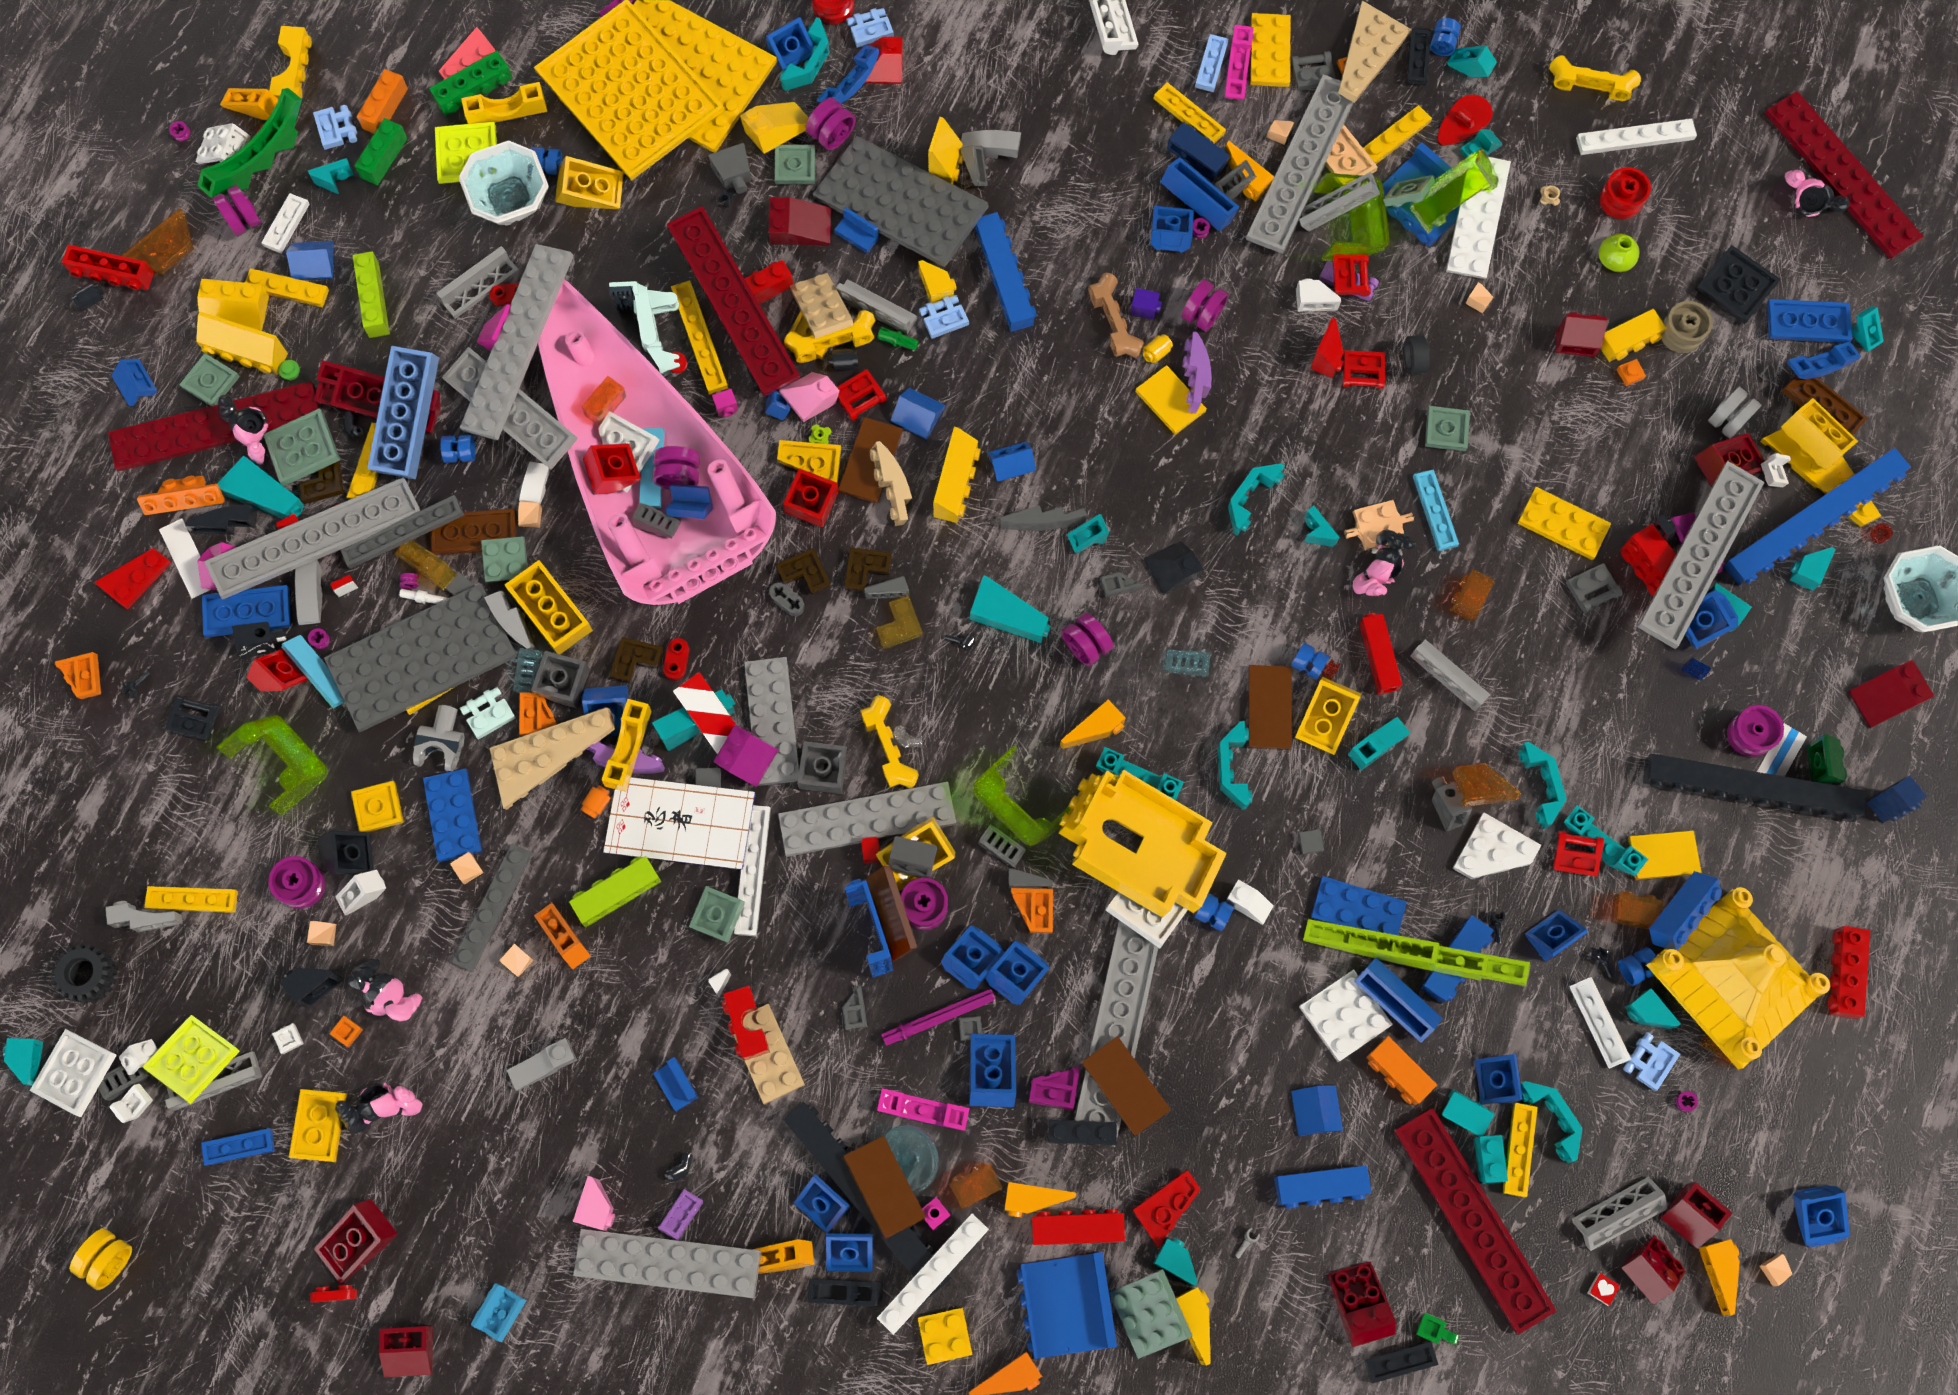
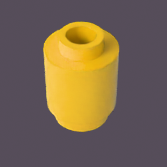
M1165 334L1156 336L1143 347V357L1148 362L1157 363L1171 351L1173 347L1172 341Z

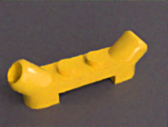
M1563 55L1553 59L1549 67L1555 76V87L1571 91L1573 85L1606 91L1610 92L1609 99L1617 101L1629 100L1632 90L1638 87L1641 82L1640 74L1635 70H1630L1621 76L1605 71H1595L1589 68L1572 66Z
M862 310L859 311L855 318L853 326L816 339L814 335L804 337L792 331L786 335L783 345L786 350L795 354L797 362H809L816 359V351L853 341L855 347L871 342L874 339L871 328L875 323V318L871 312Z
M875 696L870 707L861 709L860 713L867 732L876 729L889 763L882 765L887 783L890 788L898 784L912 788L916 784L919 773L917 770L899 763L898 758L901 757L897 745L893 746L890 740L893 738L892 731L889 726L885 727L884 720L891 707V703L883 696Z

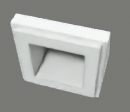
M728 969L709 979V983L718 997H720L731 976Z

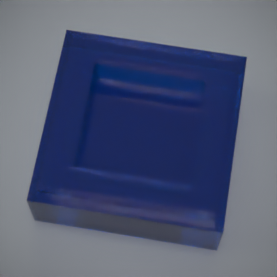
M1691 658L1684 665L1682 671L1701 681L1708 675L1711 668Z

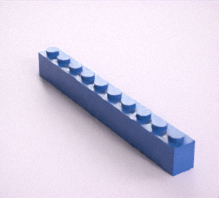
M1896 448L1892 449L1730 559L1723 567L1739 586L1745 582L1750 584L1758 578L1756 574L1761 571L1764 573L1768 572L1775 566L1773 564L1779 559L1782 562L1792 555L1790 553L1791 550L1803 548L1808 544L1806 540L1811 537L1816 539L1825 532L1823 529L1828 525L1830 528L1834 527L1841 521V516L1845 514L1848 517L1858 510L1856 506L1860 503L1866 505L1874 499L1873 495L1879 492L1882 494L1891 487L1889 485L1891 482H1900L1907 476L1905 472L1911 466Z

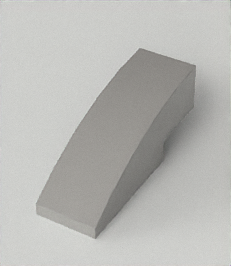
M1002 130L972 131L962 133L961 142L963 147L971 145L982 146L984 157L998 159V155L1017 158L1021 132Z
M318 560L295 569V596L299 625L320 623L323 596L321 588L322 569Z
M499 591L484 597L494 617L504 630L525 648L535 649L521 609H511L506 593Z

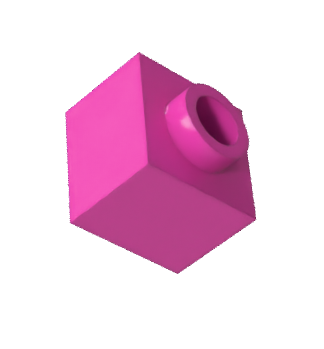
M732 389L712 395L719 418L732 416L738 411Z
M937 1197L922 1208L926 1216L924 1220L932 1230L936 1229L951 1216ZM933 1209L939 1211V1216L936 1218L930 1215Z

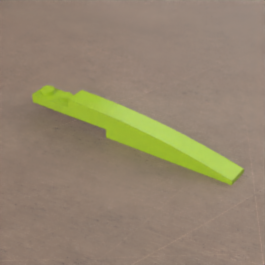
M1308 919L1303 939L1306 942L1362 956L1376 957L1388 962L1480 981L1484 978L1526 986L1530 970V962L1443 947L1436 942Z

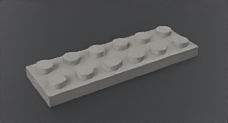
M787 657L744 662L751 732L779 749L758 786L796 782L799 775V763Z

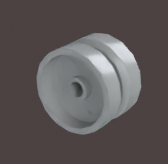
M1740 386L1721 402L1715 409L1716 412L1708 420L1715 428L1719 427L1725 420H1728L1729 422L1722 429V434L1728 439H1731L1762 406L1754 398L1750 399L1744 406H1741L1740 404L1746 399L1748 393Z

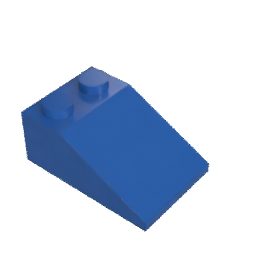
M971 1034L969 1106L1014 1107L1016 1098L1015 1035Z

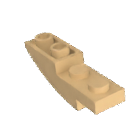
M878 441L870 449L871 461H874L876 468L874 469V477L878 481L879 487H888L886 488V496L891 502L890 516L894 520L895 526L904 525L908 520L905 504H908L912 499L910 489L898 462L890 451Z

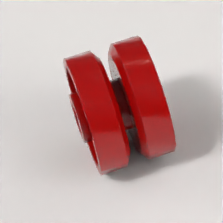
M812 0L814 15L826 24L836 25L843 23L854 12V0Z
M1622 167L1615 170L1608 178L1600 194V205L1609 216L1616 219L1635 217L1642 209L1651 192V183L1648 177L1642 171L1632 167Z

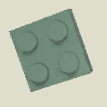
M815 145L777 146L775 148V184H815Z
M1430 175L1396 182L1383 199L1385 206L1393 205L1398 207L1406 202L1418 203L1422 201L1435 183L1434 176Z
M204 353L179 385L205 403L214 406L218 404L219 397L226 395L240 376L232 369Z
M1429 406L1427 410L1425 447L1466 451L1468 448L1470 411Z
M525 537L481 540L486 583L510 581L528 568Z
M706 886L689 927L729 943L745 901Z

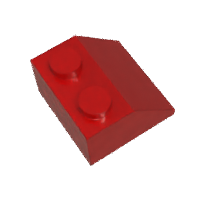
M629 443L590 445L583 457L594 494L615 493L641 480Z

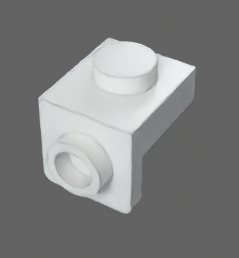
M1776 453L1769 456L1768 460L1761 464L1768 486L1784 487L1789 484L1783 465L1791 460L1790 456Z
M150 1039L130 1045L119 1056V1059L128 1075H132L158 1049L153 1040Z
M136 1084L131 1087L120 1101L112 1103L110 1109L122 1123L137 1119L153 1099L140 1084Z

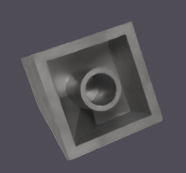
M545 651L531 691L555 703L577 708L590 669L585 661Z
M804 741L797 782L799 789L842 794L847 746Z

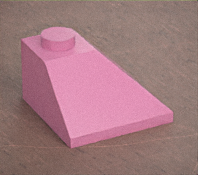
M811 372L780 389L779 393L800 419L805 422L835 405L839 390L828 376Z
M590 1176L587 1177L573 1222L607 1231V1228L611 1227L614 1222L615 1214L612 1213L614 1208L600 1180Z

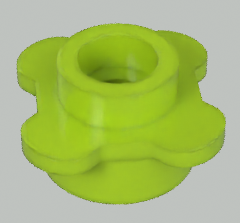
M817 424L813 425L809 442L828 444V436L831 434V429L829 427H819Z

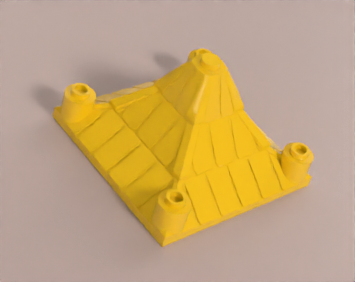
M1742 887L1730 890L1710 908L1709 913L1699 922L1697 929L1693 930L1689 935L1687 942L1678 951L1665 948L1646 965L1738 1070L1760 1057L1762 1049L1817 997L1827 993L1830 989V982L1824 974L1814 973L1809 976L1750 911L1748 907L1751 906L1753 898L1751 893Z

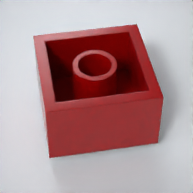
M799 468L783 502L784 513L823 528L839 493L838 483Z

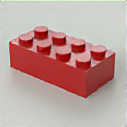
M1652 523L1634 534L1620 551L1624 560L1629 562L1634 568L1636 576L1646 584L1648 592L1654 596L1676 553Z

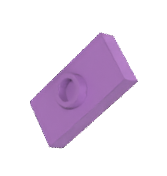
M684 1189L658 1229L678 1241L703 1204V1200Z

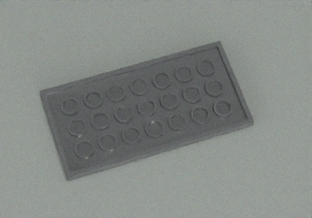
M858 136L855 137L812 194L815 200L842 214L845 208L850 209L877 226L878 233L943 267H946L989 207L988 202Z
M481 583L324 657L359 732L518 657L504 628L491 612L484 598L487 594Z

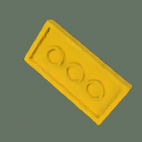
M1252 13L1251 27H1254L1251 45L1250 85L1289 87L1291 15Z
M1535 487L1517 523L1590 560L1596 557L1611 525L1610 522L1538 487Z

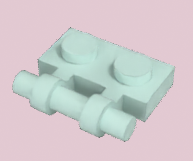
M498 687L484 691L482 696L475 700L470 699L466 702V705L460 707L463 715L472 711L474 716L467 719V722L478 740L516 718L505 699L496 702L495 697L502 694ZM489 702L490 707L481 712L478 710V707Z

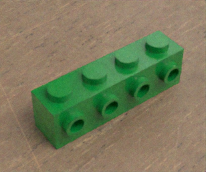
M496 50L430 87L429 90L440 110L447 116L463 107L461 98L488 94L496 87L506 84L513 77L508 65Z

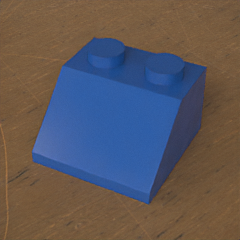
M627 685L584 689L582 699L584 715L604 708L611 710L615 730L605 737L620 735L621 718L627 699H629Z

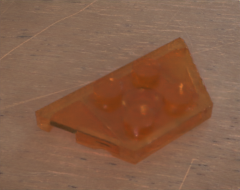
M179 208L122 256L146 261L153 272L162 275L194 250L185 213Z
M1486 763L1457 766L1453 771L1454 780L1457 782V791L1463 794V799L1461 800L1463 807L1517 800L1522 795L1518 789Z

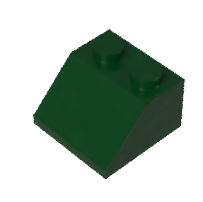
M1823 734L1806 745L1811 781L1836 786L1846 781L1847 770L1843 765L1844 749L1841 746L1840 739Z

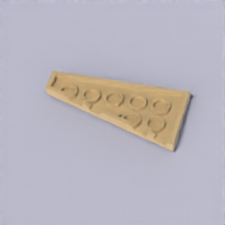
M1362 1L1338 94L1355 103L1409 36L1411 29Z
M604 708L491 747L490 752L503 809H509L519 798H524L531 789L538 784L544 783L567 765L566 763L574 757L577 758L583 754L582 751L590 745H595L615 730L611 710Z

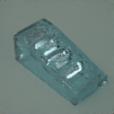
M525 648L519 649L514 693H534L531 689L543 657L541 651ZM526 657H527V658H534V661H532V660H525V659H526ZM524 665L533 666V669H525ZM522 674L532 675V678L522 677ZM521 682L531 683V687L520 686Z
M1167 650L1165 671L1207 677L1211 653ZM1173 656L1177 657L1176 666H1172ZM1182 658H1186L1185 667H1181ZM1190 659H1194L1193 667H1189ZM1199 660L1203 661L1202 668H1198Z

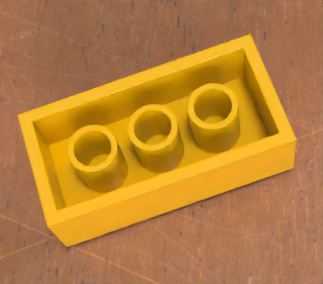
M540 560L505 584L508 592L557 654H562L593 631L588 621Z

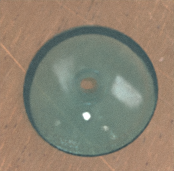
M902 1125L889 1130L884 1137L913 1193L916 1194L925 1190L934 1181L939 1165L938 1152L933 1140L925 1131L912 1125ZM914 1154L916 1155V1158H917L916 1161L913 1159V1155H914Z

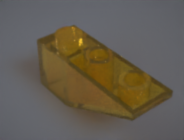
M413 540L402 544L395 552L399 558L442 590L457 576L444 560Z

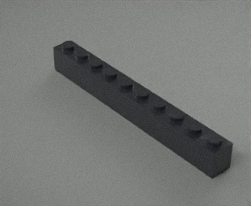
M1651 754L1645 759L1643 783L1650 784L1652 788L1668 787L1674 792L1690 791L1697 796L1708 794L1720 800L1730 798L1735 799L1737 803L1753 802L1757 803V806L1760 807L1776 806L1782 811H1791L1793 809L1799 810L1801 814L1805 815L1816 813L1821 814L1823 818L1839 817L1843 818L1842 820L1845 822H1856V820L1865 816L1866 791L1658 754Z
M805 1102L801 1103L783 1120L913 1277H915L936 1252L928 1243L925 1246L919 1240L922 1235L914 1226L908 1227L886 1240L884 1239L843 1159V1156L847 1154V1145L841 1138L836 1140L831 1135L834 1130L826 1120L821 1123L816 1117L819 1112L811 1103L808 1106ZM947 1275L946 1278L936 1287V1289L929 1296L931 1297L934 1293H936L943 1285H945L951 1279V1277Z

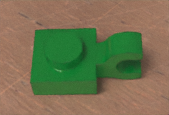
M1423 1313L1415 1335L1432 1341L1435 1344H1439L1440 1339H1443L1450 1344L1456 1345L1459 1339V1335L1444 1329L1447 1322Z

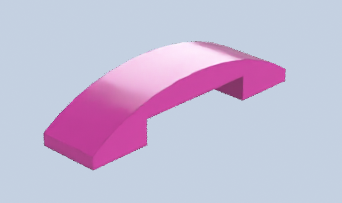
M1234 25L1225 98L1244 100L1254 27Z
M882 1088L877 1111L918 1122L965 1131L970 1108L927 1100Z

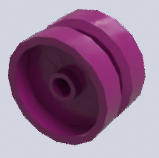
M828 98L820 103L812 112L806 124V131L814 139H819V143L824 148L834 150L849 137L855 126L856 117L849 110L843 109V106L835 98Z
M237 184L227 189V193L232 199L231 203L221 193L212 197V200L236 237L246 233V228L241 222L242 219H245L251 228L262 224L255 213L256 210L246 194L243 195Z
M1205 279L1193 291L1183 309L1181 317L1190 323L1197 319L1196 326L1207 332L1221 314L1228 300L1229 293L1220 288L1213 292L1214 285Z
M666 446L656 449L653 455V464L655 465L652 475L653 483L666 489H670L672 484L697 486L699 483V472L696 469L700 463L699 453L693 449L680 446Z
M1084 612L1076 618V625H1067L1061 630V635L1071 652L1084 665L1091 667L1099 660V654L1106 655L1113 649L1114 645L1109 634L1098 620L1091 614Z
M1754 705L1743 710L1731 720L1727 729L1728 741L1732 748L1742 756L1750 758L1762 756L1777 746L1784 735V725L1781 717L1776 711L1763 705Z
M290 856L274 865L269 874L268 884L271 893L277 900L294 909H305L313 906L321 899L325 891L326 881L323 872L315 864L300 856Z
M918 878L909 882L904 887L901 899L911 927L918 930H931L938 927L945 920L948 912V896L944 887L938 881L930 878ZM927 902V907H922L921 903Z

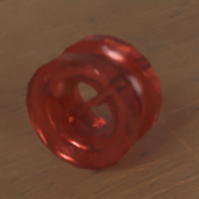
M1886 523L1877 524L1870 532L1871 539L1878 544L1885 543L1893 535L1892 528ZM1883 531L1885 535L1880 536L1878 532Z
M1331 659L1322 675H1327L1329 680H1331L1341 664H1335L1334 660Z

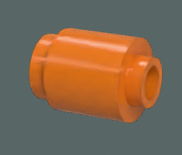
M600 785L597 788L592 787L582 802L583 806L580 810L596 818L597 815L602 813L611 799L608 796L609 791Z

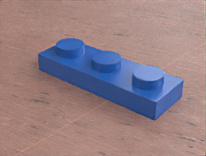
M270 1128L201 1143L205 1166L275 1152L273 1131Z

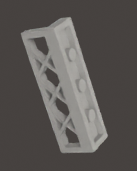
M1369 172L1305 206L1301 215L1302 218L1299 219L1301 226L1307 231H1311L1380 195L1373 174ZM1367 180L1370 181V182L1366 183L1365 185L1361 186L1363 182H1365V181H1367ZM1348 190L1351 191V192H1349L1348 194L1344 195V193H1345L1346 191H1348ZM1329 200H1334V201H1332L1331 203H1329V204L1326 205L1327 201H1329ZM1316 209L1314 212H1312V213H1310V214H1308V215L1306 214V213L1309 212L1310 210Z
M501 246L436 294L443 306L456 319L488 296L492 287L506 283L520 271ZM505 264H508L512 269L507 274L499 273L500 268ZM487 277L495 278L494 283L490 286L483 285ZM479 289L478 295L467 297L469 290ZM454 301H462V306L456 311L451 308L450 304Z
M848 279L844 285L839 283L836 287L843 302L860 311L867 310L871 312L875 319L901 331L905 335L909 333L917 320L915 314Z
M1426 639L1410 656L1472 710L1476 711L1490 696L1485 689Z
M252 1051L233 1058L225 1067L232 1070L231 1074L221 1079H217L216 1076L191 1104L261 1078L262 1074L255 1052ZM250 1059L252 1067L239 1071L238 1069L242 1061ZM167 1087L169 1099L165 1101L168 1109L176 1111L191 1105L179 1095L176 1096L175 1092Z
M1647 1177L1572 1218V1222L1583 1234L1587 1248L1592 1251L1668 1209L1666 1197L1663 1191ZM1647 1186L1653 1191L1648 1195L1639 1194L1640 1190ZM1625 1198L1634 1199L1630 1205L1620 1204ZM1605 1209L1614 1210V1214L1610 1216L1601 1215ZM1587 1219L1595 1220V1224L1587 1229L1582 1224Z

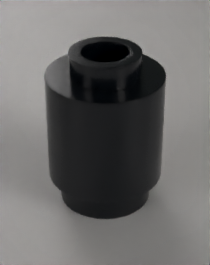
M89 282L74 291L75 294L71 298L79 309L82 310L84 308L88 309L103 300L102 295L105 293L98 283L93 284Z
M851 348L832 350V354L829 355L830 367H834V371L854 369L853 367L858 366L857 350H852Z

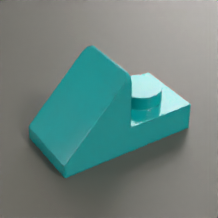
M1480 129L1477 137L1462 146L1459 152L1469 162L1471 154L1487 156L1501 147L1502 143L1491 130Z
M347 158L308 170L314 184L336 194H339L335 181L344 180L354 175Z
M1870 306L1856 315L1857 323L1851 326L1852 336L1865 351L1869 352L1884 342L1878 307Z
M1312 506L1307 510L1304 518L1307 526L1310 529H1314V531L1306 536L1304 542L1331 547L1335 546L1340 537L1316 507Z
M1099 514L1068 533L1067 536L1074 552L1080 553L1095 543L1104 544L1109 531L1102 515Z

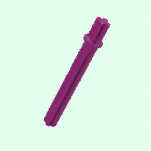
M987 989L902 1025L900 1023L899 1027L881 1034L886 1046L902 1039L906 1041L909 1036L995 1001L994 993L991 989Z

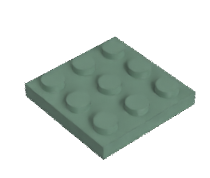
M320 408L264 434L279 482L283 487L340 460L324 413Z
M1163 1269L1109 1293L1138 1359L1192 1337V1333Z

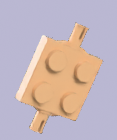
M1394 500L1354 510L1355 528L1344 530V535L1346 539L1358 535L1365 551L1378 548L1376 538L1379 532L1389 529L1396 533H1404L1403 523L1414 521V517H1412V513L1400 516Z

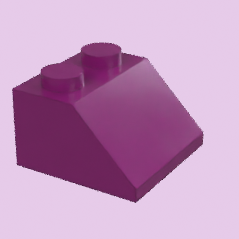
M734 725L713 762L757 787L779 749L747 729Z

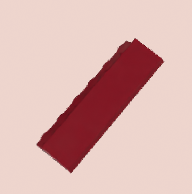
M322 360L316 378L319 383L314 401L377 419L385 377ZM433 390L425 430V432L432 434L437 417L441 415L440 392Z

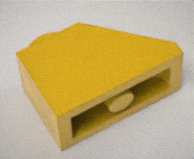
M923 260L918 261V270L929 301L932 304L941 301L943 297L954 296L956 284L953 278L950 279L947 271Z

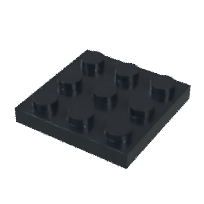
M1731 245L1695 290L1745 325L1781 279Z

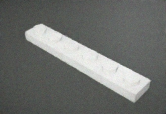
M1685 119L1580 133L1577 135L1576 140L1580 155L1689 141L1694 140L1697 135L1693 120Z
M753 805L738 899L745 901V904L734 929L735 935L757 937L771 808L767 806Z
M971 1214L877 1319L894 1335L989 1229Z

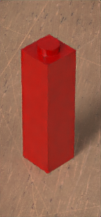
M1376 613L1367 614L1362 618L1359 627L1377 694L1381 695L1399 691L1402 687V681L1384 615H1376Z

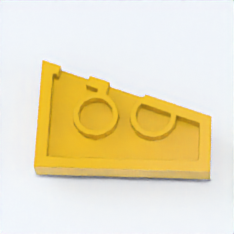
M779 440L777 461L795 470L800 468L838 482L841 445Z

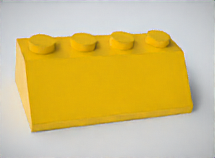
M199 312L196 342L202 348V352L210 356L214 354L219 355L222 359L229 362L237 361L247 368L256 367L266 374H270V372L279 374L278 368L285 361L288 353L275 335L207 313Z
M957 427L953 429L933 502L934 518L958 523L960 516H964L966 505L963 504L964 498L969 497L971 486H968L969 479H974L976 467H973L974 461L979 460L981 449L978 448V440Z

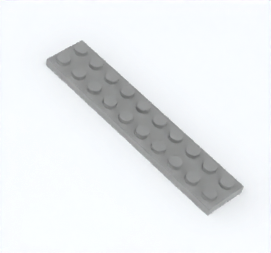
M1326 75L1322 76L1253 221L1246 240L1279 253H1284L1354 103L1338 94L1341 81Z
M538 244L535 245L511 302L508 317L499 334L498 341L492 348L461 423L460 429L464 432L495 440L499 439L574 255L571 252Z
M1729 461L1724 464L1644 613L1638 628L1674 649L1679 646L1759 494L1764 481Z
M403 477L204 562L223 600L364 540L421 510Z
M1120 920L1118 922L1089 1056L1117 1036L1133 1058H1135L1158 947ZM1086 1070L1074 1121L1117 1122L1118 1137L1121 1118Z

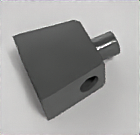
M744 143L708 155L710 166L725 189L734 187L738 194L744 193L747 190L746 183L751 181V174Z
M1444 777L1434 779L1432 784L1435 788L1432 802L1446 832L1465 825L1472 807L1456 782L1447 784Z

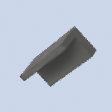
M895 836L888 865L894 871L930 878L937 846Z

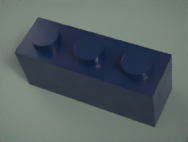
M1184 122L1168 140V150L1213 182L1228 166L1230 155L1227 151L1213 144L1208 137L1202 136L1194 127L1188 126Z
M1909 775L1882 790L1866 803L1883 823L1889 819L1894 822L1901 816L1903 817L1922 806L1923 804L1920 801L1927 797V795Z

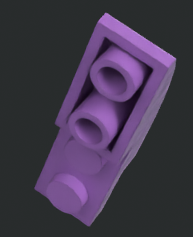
M1193 332L1191 338L1186 339L1184 351H1187V356H1184L1182 367L1185 368L1184 376L1189 377L1188 386L1191 387L1186 398V403L1189 404L1188 412L1196 413L1202 398H1206L1211 389L1212 376L1210 360L1204 343L1199 334Z
M600 740L595 745H590L586 750L595 753L593 757L595 763L606 768L607 761L612 757L616 746L612 744L606 746L600 743ZM639 750L632 774H654L664 771L665 767L659 757L652 754L650 756L642 754L643 751Z

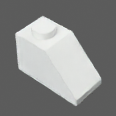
M1303 279L1298 282L1296 288L1298 312L1338 311L1341 298L1320 280Z
M377 870L355 875L336 895V899L343 913L348 915L377 899L386 889V886Z
M1240 880L1236 882L1225 901L1234 906V909L1262 925L1273 908V905L1258 890Z

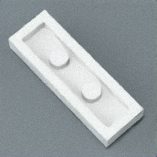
M289 193L261 242L264 247L282 254L310 205L308 200Z

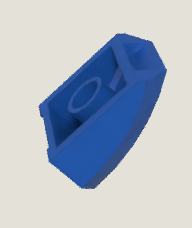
M1154 206L1150 244L1157 251L1160 249L1183 253L1188 250L1192 240L1194 210Z
M1715 590L1703 598L1685 633L1695 650L1737 627L1738 616L1727 597Z
M970 925L947 951L941 963L945 971L963 983L966 988L976 989L986 978L994 964L1005 953V950L981 929Z
M1015 940L990 969L986 979L990 987L997 990L1012 1004L1021 1005L1050 967L1044 959L1025 944Z
M1823 1185L1797 1190L1793 1194L1796 1215L1805 1245L1810 1247L1838 1243L1850 1236L1846 1194L1837 1186Z

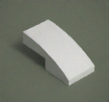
M529 462L520 493V502L541 504L546 491L545 484L551 471L546 465Z

